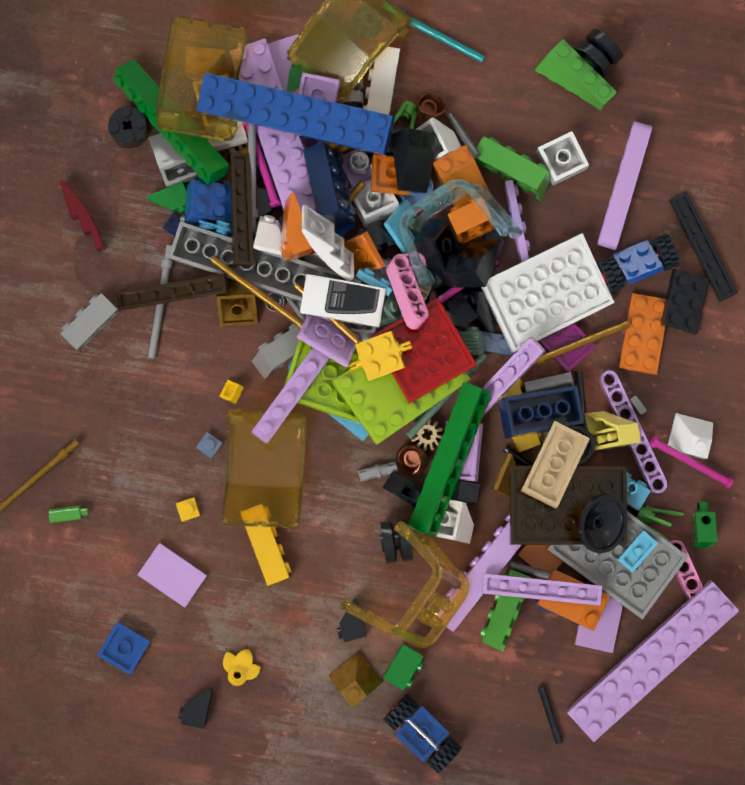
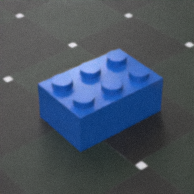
M192 179L186 188L184 222L200 224L199 220L216 225L218 220L231 224L230 185L214 182L207 185L204 181Z

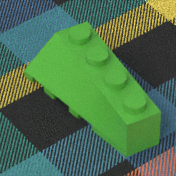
M564 39L548 53L534 70L546 76L550 81L561 85L567 91L578 95L582 100L599 110H602L617 93Z
M483 136L476 147L481 156L476 159L474 158L475 162L494 174L500 172V176L504 180L517 182L516 184L521 190L526 193L528 191L535 193L536 199L542 201L551 177L548 168L541 163L537 165L531 162L532 159L524 154L522 156L516 154V151L509 146L503 147L499 145V141L492 137L488 139Z
M510 569V572L506 571L504 576L532 579V577ZM495 596L494 600L498 602L495 608L491 607L487 618L491 620L488 626L484 625L480 634L483 637L482 642L502 652L504 651L524 598Z

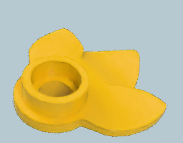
M249 649L241 651L237 656L230 652H227L224 656L223 667L228 672V681L234 686L243 685L246 680L256 678L260 672L261 667L252 664L253 656ZM240 673L241 677L239 679L234 678V674Z

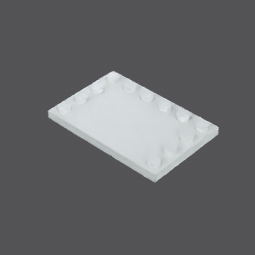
M583 233L490 277L486 287H481L511 352L519 350L530 337H534L538 341L614 303Z

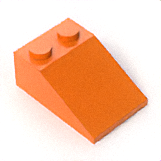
M466 145L433 162L432 169L453 207H463L468 204L469 200L478 197V199L483 197L485 202L492 199L480 170Z
M294 192L290 193L285 201L281 247H279L282 257H286L287 262L309 255L313 250L302 232V212Z
M555 569L552 570L548 578L550 581L585 584ZM602 592L600 606L541 599L538 600L537 605L594 631L610 595Z

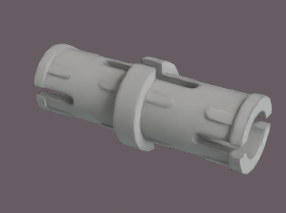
M395 461L382 465L375 464L373 467L358 470L360 482L374 478L381 479L383 476L390 475L391 472L398 473Z

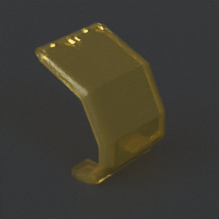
M326 0L314 12L287 50V59L296 67L300 64V70L303 73L341 80L337 101L340 102L342 99L348 98L373 62L397 36L402 40L407 37L413 22L407 14L390 0Z
M176 14V18L171 20L162 65L156 110L157 126L164 131L220 141H231L236 134L237 121L203 114L196 111L205 73L238 80L248 37L245 27L232 25L231 29H229L228 24L212 22V25H209L208 20L193 18L192 22L189 21L190 17Z
M229 410L227 413V424L229 425L228 456L222 522L225 525L239 526V524H242V526L255 527L262 525V527L274 528L282 526V528L295 529L300 524L306 415L301 412H290L266 444L252 434L251 431L267 410Z

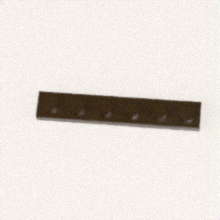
M230 152L228 155L233 266L252 267L254 265L249 153Z
M219 274L116 292L119 311L229 293L226 274Z

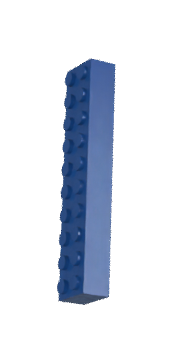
M209 73L204 74L196 111L203 114L383 156L387 154L395 120L392 115Z

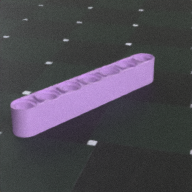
M636 121L633 122L597 245L613 250L617 248L652 131V126Z
M614 371L604 372L599 377V384L613 414L620 417L621 410H627L629 412L627 420L638 423L641 443L631 444L628 447L645 483L648 485L647 488L652 493H661L667 488L666 478L651 446H649L646 435L619 377ZM605 375H610L613 378L612 385H607L604 382ZM614 392L621 395L620 402L613 401L612 394ZM639 444L643 445L646 449L643 455L637 453L636 448ZM646 462H651L654 466L651 473L645 470ZM655 479L660 480L662 483V487L659 490L653 487Z

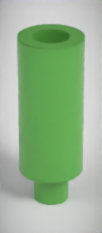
M80 505L49 509L50 523L80 520L82 516L89 515L88 508H81Z

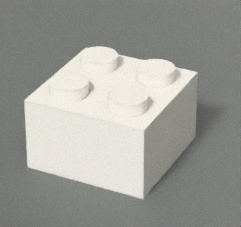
M572 131L538 147L536 151L541 163L548 168L551 176L550 181L553 186L587 170L589 166Z

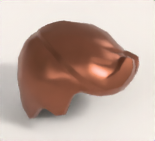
M430 92L421 93L417 101V111L425 122L431 118L440 121L446 114L447 104L441 96L436 97L435 94Z
M403 445L397 453L398 462L402 466L404 473L414 476L419 475L426 469L428 456L423 449L414 445Z

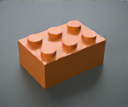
M475 197L469 200L467 205L463 207L456 206L450 210L451 213H448V218L461 245L495 229L493 217L483 197L480 199Z

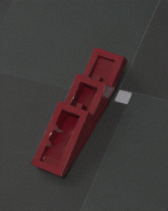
M63 180L59 181L71 219H79L85 236L92 234L98 252L106 250L100 232L88 210L72 189Z

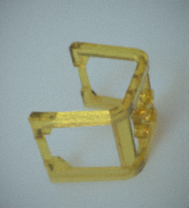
M399 521L394 529L431 565L432 575L403 618L395 625L370 610L364 611L360 606L347 599H344L340 608L418 648H427L438 640L469 593L470 585L465 574L434 539ZM441 563H442L448 570L442 568ZM441 579L458 588L452 601L435 592ZM428 601V602L430 603V605L427 607V610H426V609L423 608V607H424V605L426 604V602ZM441 609L444 612L439 618L437 615ZM415 618L425 625L432 627L426 637L408 630Z

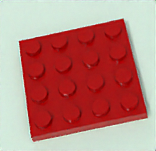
M439 299L426 305L429 315L418 329L409 328L404 318L370 336V338H374L392 331L399 345L409 340L412 344L405 347L412 345L413 348L402 352V358L406 367L391 373L409 404L477 366Z

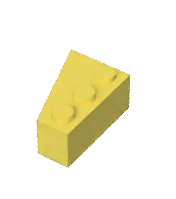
M605 411L584 413L586 428L595 440L594 451L641 443L638 423Z

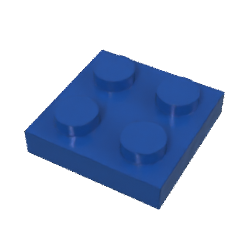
M117 622L97 656L131 675L151 641L122 623Z

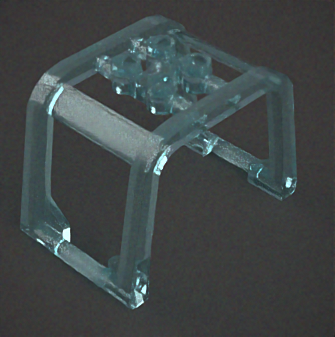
M454 179L423 197L401 214L398 229L420 285L441 287L445 283L428 265V269L424 266L409 230L415 231L417 237L429 218L467 193L485 213L500 236L506 237L509 235L511 238L516 239L522 235V229L485 187L463 179ZM423 209V212L418 217L413 216Z

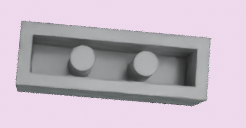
M102 293L99 296L97 294L93 296L89 301L90 305L86 309H80L75 315L77 318L72 323L69 321L62 328L63 332L61 335L79 352L120 312Z

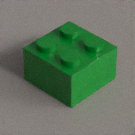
M402 643L385 671L383 679L403 691L405 687L409 689L415 679L412 675L415 670L419 672L425 662L423 660L424 656Z

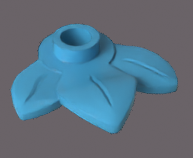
M199 220V226L202 229L216 230L217 233L227 235L228 232L232 233L231 224L217 220L215 225Z

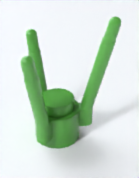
M404 100L394 116V124L399 117L403 120L411 118L409 128L413 129L418 115L415 112L416 105Z
M647 505L646 508L641 506L637 519L669 542L668 538L647 523L651 524L652 521L671 527L672 523L654 517L655 513L684 516V513L652 508Z

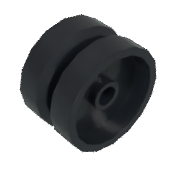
M592 29L586 35V41H581L574 49L601 77H605L611 71V64L616 65L623 58V53L618 45L608 35L598 29Z
M407 518L397 520V532L393 531L391 521L380 522L382 532L380 538L386 564L396 563V550H400L403 561L413 560Z

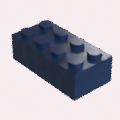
M320 142L303 149L316 212L332 222L334 230L354 223L355 209L350 202L351 192L346 184L347 175L342 167L344 161L341 154L337 153L325 142Z
M577 386L508 396L498 400L505 439L549 432L554 421L566 427L585 424Z

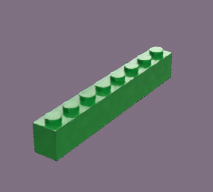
M133 59L117 67L113 79L115 84L123 90L127 98L138 107V110L149 119L151 125L157 128L162 137L173 146L174 150L183 157L187 165L192 167L198 177L207 185L225 177L229 166L226 160L141 66Z
M463 382L457 401L452 408L450 419L445 426L443 437L438 444L435 458L431 462L430 471L425 478L423 489L418 496L415 510L410 517L409 527L427 535L437 536L492 392Z

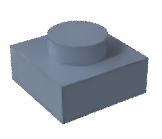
M207 432L196 448L212 459L223 443Z

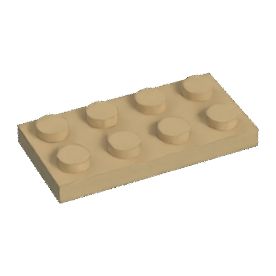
M554 421L521 491L557 508L590 438Z

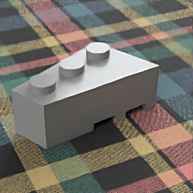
M292 324L288 328L289 331L285 334L283 332L277 334L273 338L274 341L270 344L265 342L258 347L259 351L253 358L252 363L264 379L268 378L277 368H282L286 362L293 358L299 340L297 335L300 331L298 330L299 327L295 324Z

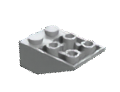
M161 133L148 138L167 188L181 182L187 184L192 179H200L192 167L187 165L183 157L162 137Z

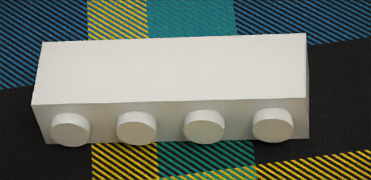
M377 45V51L373 50L371 62H375L374 69H370L368 80H371V87L366 89L365 98L368 99V104L363 106V109L390 114L400 55L399 48Z

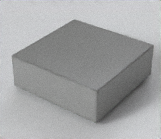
M637 396L629 399L632 408L638 416L646 412V408Z

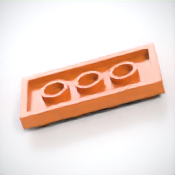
M635 293L631 294L627 316L630 328L626 329L624 333L619 369L657 375L665 326L661 325L666 299Z

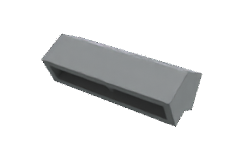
M571 372L524 382L523 385L527 394L574 386Z

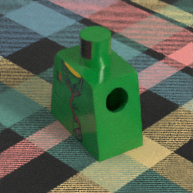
M698 502L697 512L691 518L692 548H712L718 542L715 512H709L708 502Z

